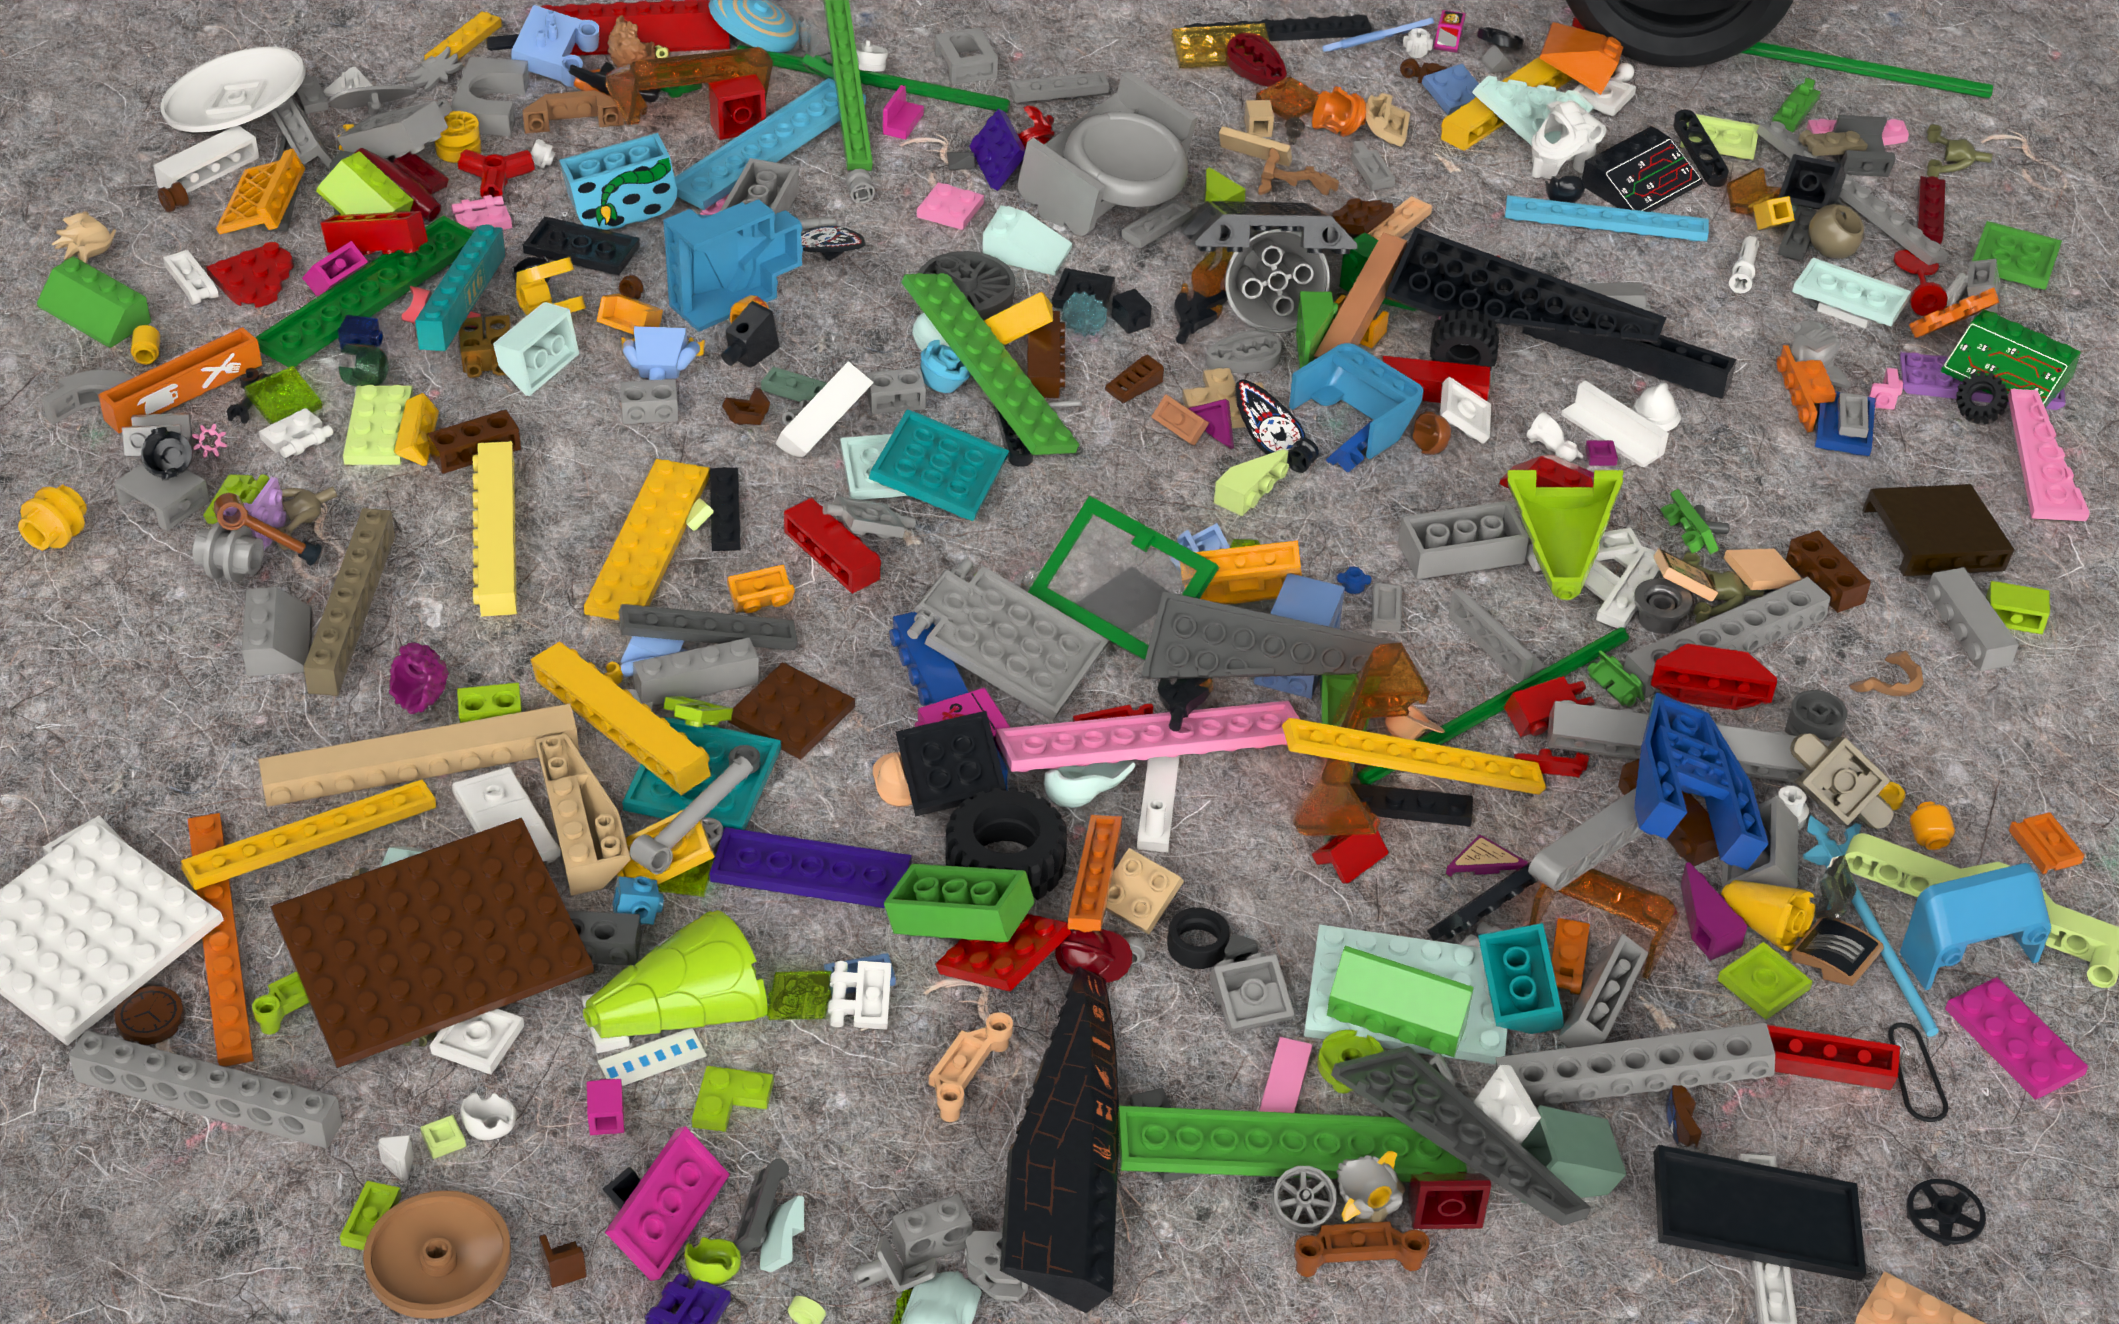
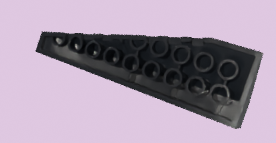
M1417 227L1414 228L1385 294L1387 299L1434 316L1441 317L1445 313L1449 315L1450 311L1455 309L1457 311L1468 309L1467 311L1471 312L1474 309L1479 311L1481 315L1485 313L1489 316L1488 320H1493L1497 324L1657 343L1667 317Z

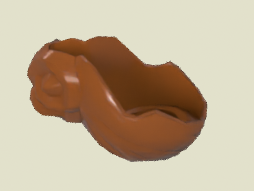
M1430 411L1421 413L1415 420L1413 440L1422 450V454L1437 455L1444 451L1451 438L1449 422L1444 417Z

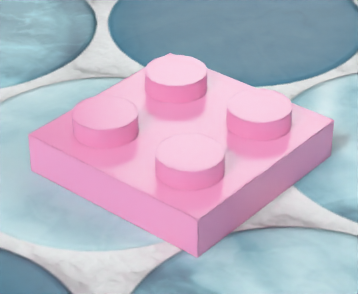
M938 182L917 208V217L963 230L984 204V195Z

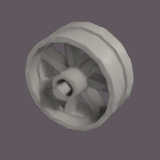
M1296 1166L1285 1171L1277 1180L1271 1196V1207L1276 1220L1287 1230L1298 1234L1312 1233L1319 1230L1321 1225H1325L1328 1222L1336 1205V1189L1331 1179L1321 1170L1311 1166ZM1294 1176H1300V1189H1295L1286 1180ZM1306 1176L1316 1179L1319 1184L1312 1189L1306 1187ZM1280 1187L1295 1198L1278 1202ZM1322 1188H1325L1329 1196V1202L1315 1199L1314 1195ZM1311 1205L1328 1209V1211L1318 1221ZM1289 1206L1295 1208L1296 1211L1292 1220L1282 1212L1281 1208ZM1306 1212L1312 1224L1298 1223L1297 1220L1300 1213Z

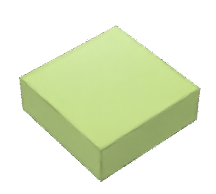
M453 1115L420 1127L421 1135L433 1159L466 1147L465 1138Z

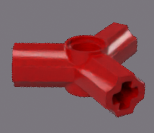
M465 149L461 152L458 160V169L482 178L480 187L481 197L492 195V197L502 195L503 197L504 186L508 183V179L535 170L534 161L528 150L503 157L499 154L484 156Z

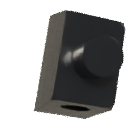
M751 301L726 329L725 334L728 348L721 353V357L729 366H733L738 361L747 367H753L775 352L780 346L773 311Z

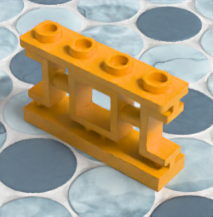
M1298 540L1195 552L1220 567L1200 598L1207 601L1228 605L1277 599L1287 574L1291 573L1302 576ZM1181 562L1183 586L1186 588L1197 570Z

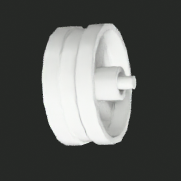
M866 40V43L855 42L859 70L885 71L887 65L886 58L888 57L887 49L870 44V40Z

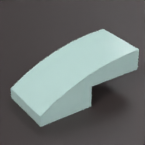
M798 1195L778 1206L767 1225L768 1233L761 1248L760 1270L773 1272L792 1262V1237L804 1231V1197Z

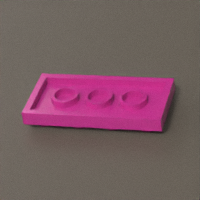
M1998 977L1947 1002L1945 1010L2035 1100L2086 1074L2089 1066Z
M686 1126L677 1128L605 1233L650 1281L659 1280L730 1174Z

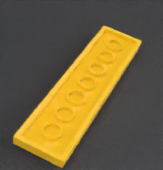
M662 459L655 460L584 604V614L619 620L618 611L621 604L650 606L687 527L686 519L693 504L701 497L710 478L709 467Z

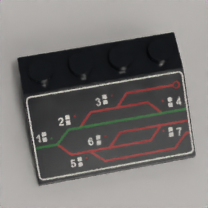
M1652 126L1585 160L1582 181L1586 189L1616 208L1651 212L1698 187L1703 182V179L1673 140Z

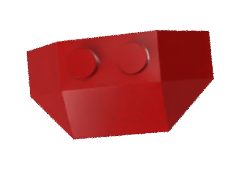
M1553 454L1536 457L1517 464L1510 469L1536 470V487H1593L1594 482L1593 472ZM1507 472L1500 479L1499 484L1509 489Z
M1688 643L1657 659L1651 678V686L1658 688L1663 694L1683 703L1731 710L1754 707L1761 703H1772L1777 685V677L1748 652Z

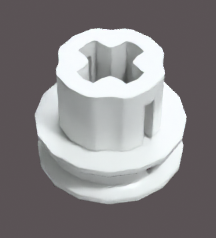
M1795 786L1781 788L1775 797H1778L1798 818V830L1805 826L1809 815V808L1805 803L1806 794Z

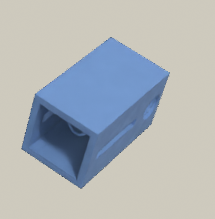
M1289 573L1270 614L1340 629L1345 587ZM1321 675L1255 677L1254 684L1311 699Z

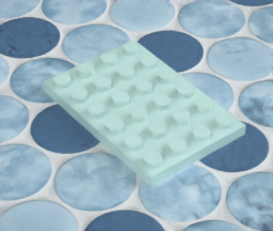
M1319 924L1304 1031L1305 1037L1325 1039L1337 1031L1354 1030L1357 1031L1355 1036L1367 1039V1035L1375 1038L1383 1048L1397 1049L1409 1046L1416 1053L1437 1055V1053L1430 1049L1404 1043L1399 1039L1381 1033H1373L1366 1028L1343 1023L1327 1016L1329 996L1344 947L1348 946L1473 986L1474 990L1467 1025L1455 1057L1445 1054L1441 1055L1442 1057L1496 1064V1057L1505 1056L1507 1029L1497 1027L1495 1023L1480 947Z

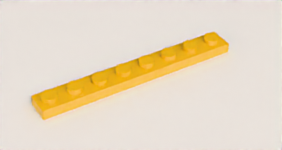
M423 779L183 859L181 860L182 871L193 889L197 890L436 808V799Z

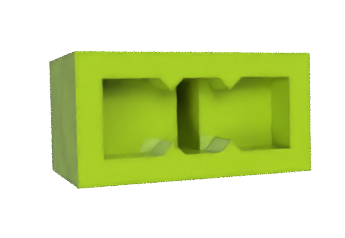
M519 682L457 688L460 723L522 712Z

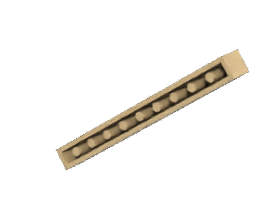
M571 704L260 758L258 761L267 807L539 758L535 739L566 733L578 751L579 745Z

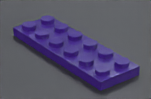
M725 827L709 876L710 882L885 908L884 901L911 866L912 855Z

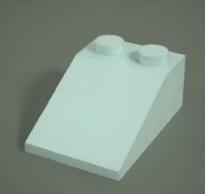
M1000 205L983 232L984 254L996 257L1007 265L1054 276L1072 248L1070 241L1032 215L1010 206Z

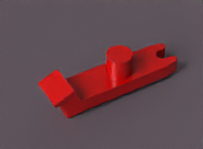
M1541 749L1538 755L1514 754V759L1538 763L1542 774L1572 776L1580 778L1582 772L1587 770L1590 757L1579 752L1574 758L1552 756L1550 749Z

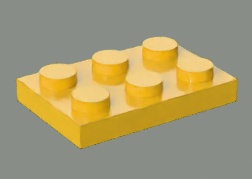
M682 811L626 837L629 854L630 847L637 837L646 834L655 838ZM702 820L671 848L673 859L669 868L663 873L654 874L631 859L617 873V876L630 878L643 876L651 880H657V885L714 858L715 855Z

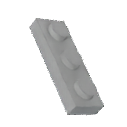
M1172 199L1123 228L1122 238L1141 249L1187 221L1192 216V209Z

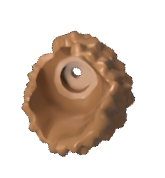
M623 15L616 19V25L612 32H610L607 42L611 60L618 70L628 73L633 71L635 73L645 72V70H649L656 63L655 44L652 41L650 43L640 42L637 37L638 26L632 24L631 21L627 22Z

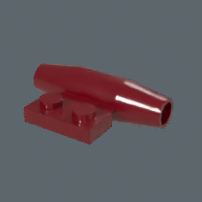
M360 148L355 152L360 151L414 200L410 211H421L422 218L429 222L437 218L442 207L431 194L447 187L449 179L416 154H411V152L395 158L393 163L365 148Z

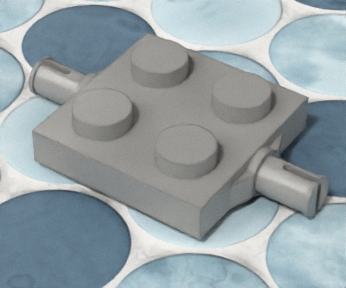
M835 496L833 504L825 502L823 505V513L825 515L838 516L847 524L850 531L859 535H865L868 532L884 539H891V537L903 538L905 529H913L916 523L914 517L895 513L887 504Z

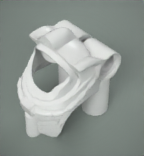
M1572 100L1563 103L1560 101L1549 103L1547 108L1550 110V113L1542 127L1533 135L1531 140L1532 176L1535 178L1544 177L1551 179L1552 176L1558 174L1560 167L1566 160H1574V170L1583 173L1585 160L1595 156L1597 144L1605 136L1606 127ZM1561 131L1560 140L1554 144L1548 142L1544 137L1546 133Z

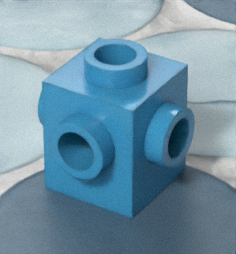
M618 876L612 902L613 912L640 914L641 925H654L656 913L662 912L664 895L659 893L657 880H651L643 876L636 878Z

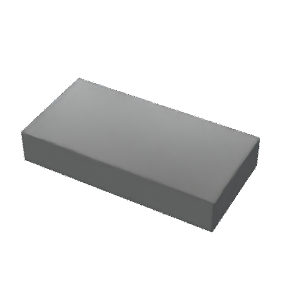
M1373 583L1371 629L1400 632L1402 585Z

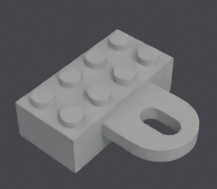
M446 99L440 101L432 100L372 115L337 137L343 150L355 153L358 149L365 148L385 159L390 158L392 155L398 158L409 151L411 154H415L425 148L424 144L426 142L431 143L441 138L440 133L448 128L444 117L452 111V108Z

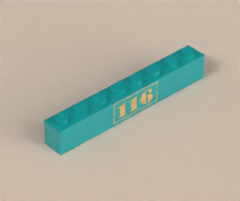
M488 224L476 227L415 320L419 350H447L506 256L503 228L493 227Z

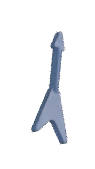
M1431 17L1388 30H1379L1342 39L1339 42L1322 46L1323 52L1345 49L1382 40L1385 37L1390 38L1394 35L1406 34L1412 29L1433 24L1434 19Z

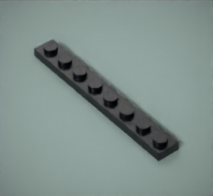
M1356 14L1344 17L1264 19L1252 22H1216L1215 24L1194 23L1192 25H1184L1183 34L1187 46L1228 44L1235 35L1247 32L1258 34L1270 42L1354 37L1370 33L1372 27L1367 15Z

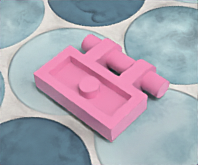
M487 195L483 196V199L473 201L465 199L461 200V203L451 204L456 222L473 231L477 226L485 224L503 228V230L512 228L510 215L506 206H503L502 195L496 197Z

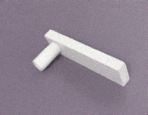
M1180 755L1177 757L1163 756L1148 759L1137 839L1138 850L1168 853Z

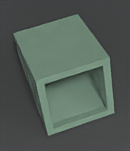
M1541 1105L1537 1108L1541 1118L1522 1142L1521 1146L1580 1198L1608 1195L1627 1175L1608 1119Z

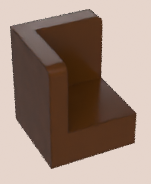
M546 1234L539 1236L541 1258L552 1288L587 1277L584 1252L582 1247H577L576 1241L551 1249Z

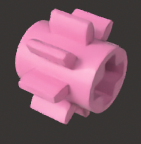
M213 424L211 429L208 430L203 425H200L202 433L200 435L192 434V438L198 440V444L193 447V450L201 449L204 451L203 458H206L208 453L212 452L215 457H219L217 449L219 447H227V444L221 442V438L226 433L221 432L218 434L215 431L216 424ZM208 434L210 438L214 436L217 438L214 442V448H211L209 445L203 446L204 435Z

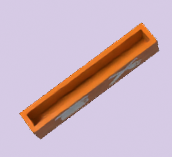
M241 327L98 394L104 421L119 434L122 432V427H132L131 417L133 415L161 414L246 374L248 368L256 369L262 366L258 340Z

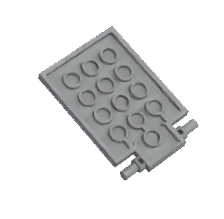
M964 559L956 569L951 571L944 570L914 608L917 615L914 618L915 622L907 631L908 636L912 639H917L924 629H928L932 623H935L936 626L925 641L927 646L1054 721L1101 655L1109 640L984 566L979 569L968 583L966 575L973 567V563L968 559Z

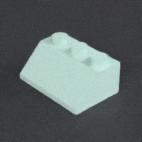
M543 302L493 343L498 366L526 396L532 395L579 355L570 309Z

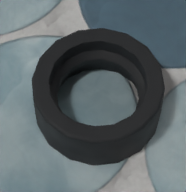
M1192 907L1181 910L1173 916L1169 923L1168 951L1175 961L1188 968L1206 969L1213 967L1225 958L1224 950L1230 937L1229 925L1224 917L1216 911L1207 908ZM1203 930L1215 936L1217 941L1208 946H1193L1184 942L1179 936L1186 931Z

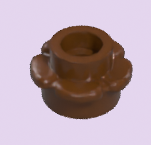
M633 274L625 276L619 283L621 295L632 299H639L641 297V293L644 290L642 281Z

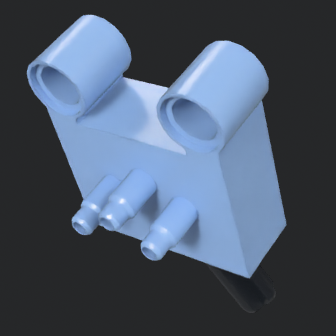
M533 5L520 34L487 37L486 44L487 49L490 51L512 49V60L528 61V71L561 81L568 87H575L574 81L576 77L569 74L570 65H575L583 69V62L580 57L570 55L575 43L584 52L595 51L599 46V25L593 20H580Z

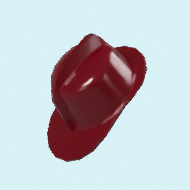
M1070 929L1071 934L1055 949L1058 965L1066 973L1073 975L1075 968L1080 966L1104 978L1106 983L1121 979L1128 973L1132 964V951L1129 943L1121 935L1104 929L1090 932Z

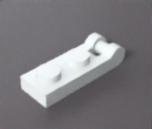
M188 249L163 257L164 266L188 296L191 305L201 303V300L205 298L213 299L218 297L215 284Z

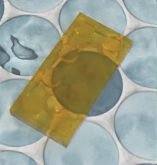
M1265 23L1172 29L1171 37L1179 69L1228 66L1225 55L1229 41L1237 34L1249 32L1258 34L1269 42Z

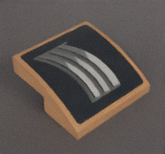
M1822 915L1793 948L1791 955L1793 962L1822 969L1823 979L1853 986L1883 951L1884 946L1883 943L1865 931L1836 918Z

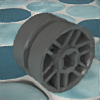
M1820 690L1801 692L1792 701L1785 732L1793 736L1810 733L1816 735L1821 740L1833 741L1836 737L1842 736L1847 718V708L1838 697L1831 693Z

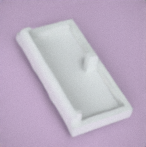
M511 767L453 783V794L476 833L522 817L543 862L547 861V863H550L561 856L560 847L545 826V822L539 816Z

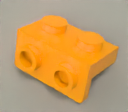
M784 564L727 577V585L736 613L743 611L745 613H754L760 610L761 607L773 605V607L784 606L793 599L795 592L793 584L790 585Z

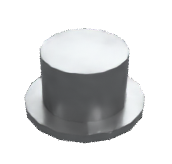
M1654 578L1646 580L1639 584L1634 592V602L1639 609V623L1646 630L1656 634H1666L1677 629L1680 618L1689 613L1693 603L1691 594L1687 589L1668 579Z

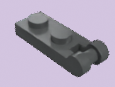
M782 1159L773 1160L754 1177L733 1241L739 1249L741 1256L747 1254L754 1247L759 1248L767 1236L768 1229L765 1226L767 1219L771 1216L777 1205V1199L774 1197L779 1182L789 1174V1166Z

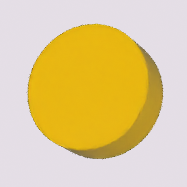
M1889 782L1878 794L1891 806L1893 811L1900 809L1905 799L1904 789L1894 782Z

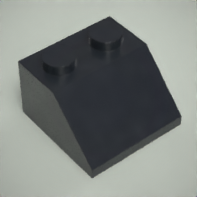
M1793 154L1778 198L1790 196L1791 204L1817 210L1826 205L1834 204L1839 198L1846 178L1844 168L1841 163Z

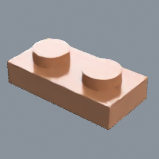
M1167 394L1164 395L1151 416L1194 446L1209 424L1208 421Z

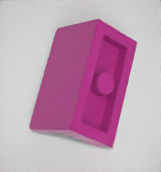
M900 85L883 109V134L905 140L924 115V106L906 102V86Z

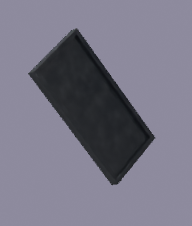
M1658 1145L1654 1150L1659 1243L1858 1281L1865 1277L1866 1265L1857 1183Z

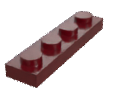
M1920 176L1916 227L1921 229L1923 234L1930 240L1941 244L1944 236L1945 180L1934 176Z

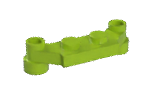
M297 972L269 984L268 995L260 996L253 1002L254 1018L259 1023L260 1029L264 1034L271 1035L278 1032L281 1028L280 1022L286 1014L309 1003Z

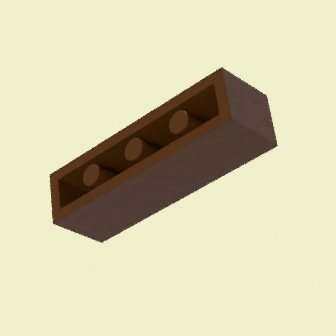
M1053 311L1052 322L1028 333L1027 377L1044 398L1059 399L1060 388H1065V355H1060L1065 354V322H1060V311Z
M1640 758L1622 766L1618 787L1623 795L1637 787ZM1682 791L1687 814L1668 836L1667 841L1675 848L1680 857H1683L1693 866H1697L1718 857L1719 852L1708 812L1691 794Z

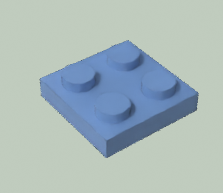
M1463 64L1426 75L1422 80L1423 86L1447 115L1452 114L1461 106L1472 101L1476 97L1472 92L1479 85Z

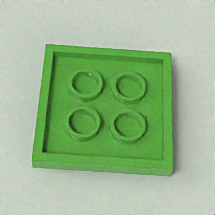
M1987 221L1972 261L1997 259L1999 278L2010 282L2022 283L2032 288L2046 290L2062 240Z

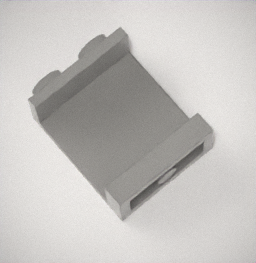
M190 413L133 415L131 417L132 427H122L125 456L141 455L145 439L151 434V430L166 427L167 431L177 432L185 436L189 443L193 441Z
M142 463L114 482L120 505L124 506L134 498L155 509L159 527L166 531L206 505L210 500L205 479L189 470L177 475L178 477L162 481L161 477L150 474Z

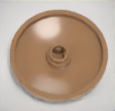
M432 1191L410 1197L398 1203L375 1223L364 1246L363 1263L366 1278L372 1292L390 1309L414 1318H446L474 1308L496 1291L509 1269L511 1242L504 1219L493 1206L483 1199L459 1191Z

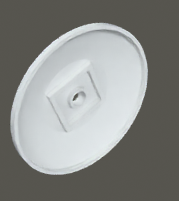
M255 47L217 57L191 70L168 89L161 102L162 116L169 126L186 132H210L244 124L275 109L297 91L305 78L306 70L304 63L296 52L281 47Z

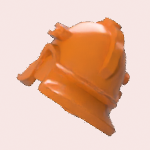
M1335 86L1331 93L1323 91L1319 95L1312 118V127L1314 129L1325 128L1335 134H1338L1340 131V136L1345 137L1353 134L1361 125L1366 123V102L1358 94L1348 95V92L1342 90L1341 87Z

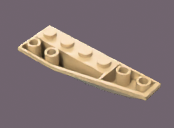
M566 733L535 739L570 894L573 896L603 889L631 860L619 812Z

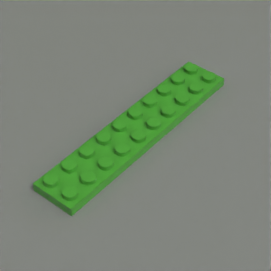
M944 273L905 274L901 282L1030 453L1032 455L1076 453L1080 444L1031 383V380L1021 370L1017 362L1007 352L1004 345L997 339L991 328L983 321L977 310L969 303L952 278Z
M1119 1106L1118 1110L1121 1171L1281 1177L1285 1171L1296 1166H1311L1324 1172L1330 1179H1338L1339 1175L1336 1172L1339 1169V1163H1343V1160L1358 1159L1366 1155L1375 1156L1380 1159L1387 1151H1394L1397 1153L1394 1170L1401 1182H1410L1412 1174L1425 1172L1433 1174L1467 1173L1466 1163L1395 1117Z

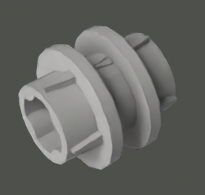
M216 522L211 529L202 528L197 533L193 545V560L195 565L204 567L208 577L219 579L224 575L228 581L238 583L246 574L255 575L260 570L264 557L263 539L253 537L251 529L243 525L237 530H227Z

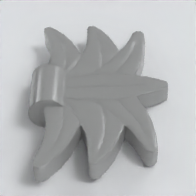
M446 47L438 56H430L420 63V68L406 75L405 78L408 81L416 80L413 82L414 87L426 85L424 89L425 92H428L440 80L448 83L447 75L462 69L463 63L456 64L458 60L457 53L449 57L450 47Z

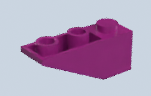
M1690 862L1686 863L1680 886L1691 939L1710 961L1742 948L1748 927L1743 918L1733 911L1726 903L1724 897L1717 893L1706 881L1702 873L1698 872Z

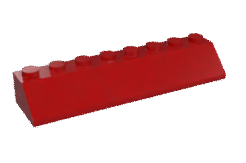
M663 0L661 2L639 1L637 3L615 2L613 4L591 3L589 5L541 6L542 8L580 20H593L599 25L598 48L593 52H584L575 43L570 55L610 54L607 42L610 32H612L616 25V19L623 15L627 22L631 21L632 24L638 26L637 37L640 42L650 43L652 41L655 44L654 49H656L655 46L657 45L663 48L667 47L669 52L730 49L729 33L711 15L709 10L710 0Z

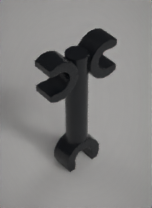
M248 368L246 370L247 378L241 377L240 383L241 388L249 391L239 404L228 407V421H232L234 417L240 416L241 423H247L249 421L248 410L264 387L266 393L277 395V385H284L283 375L278 373L269 375L261 373L259 375L256 369Z

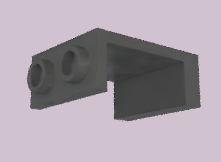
M1838 115L1832 132L1854 131L1868 144L1866 151L1846 150L1845 154L1837 155L1838 163L1842 164L1846 174L1889 177L1896 158L1893 152H1885L1882 132L1887 123V117Z

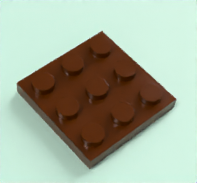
M782 662L733 707L732 718L727 722L750 734L781 740V750L801 760L855 708V698Z

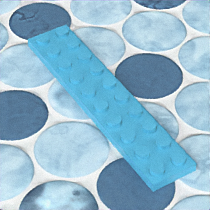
M830 78L826 79L675 176L677 197L705 210L731 192L750 158L776 163L839 122L840 116L835 81ZM863 94L864 104H866L865 94Z

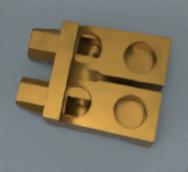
M510 315L485 317L486 338H484L482 317L465 319L459 329L463 373H467L469 378L479 377L482 375V371H493V374L497 376L506 375L498 366L493 343L511 329ZM497 323L505 325L504 328L498 330L491 328L492 325ZM470 325L478 327L475 331L471 332L464 330L466 326Z

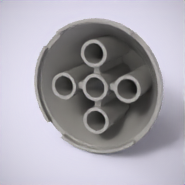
M1278 228L1258 232L1250 237L1249 247H1243V252H1234L1229 261L1225 274V290L1229 304L1243 322L1257 330L1279 333L1296 329L1300 291L1328 292L1330 273L1327 260L1323 253H1307V248L1300 246L1301 232L1281 231Z

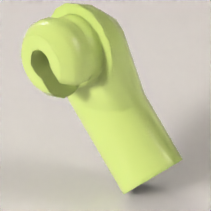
M660 45L655 46L658 64L669 60V49L667 47L663 48Z

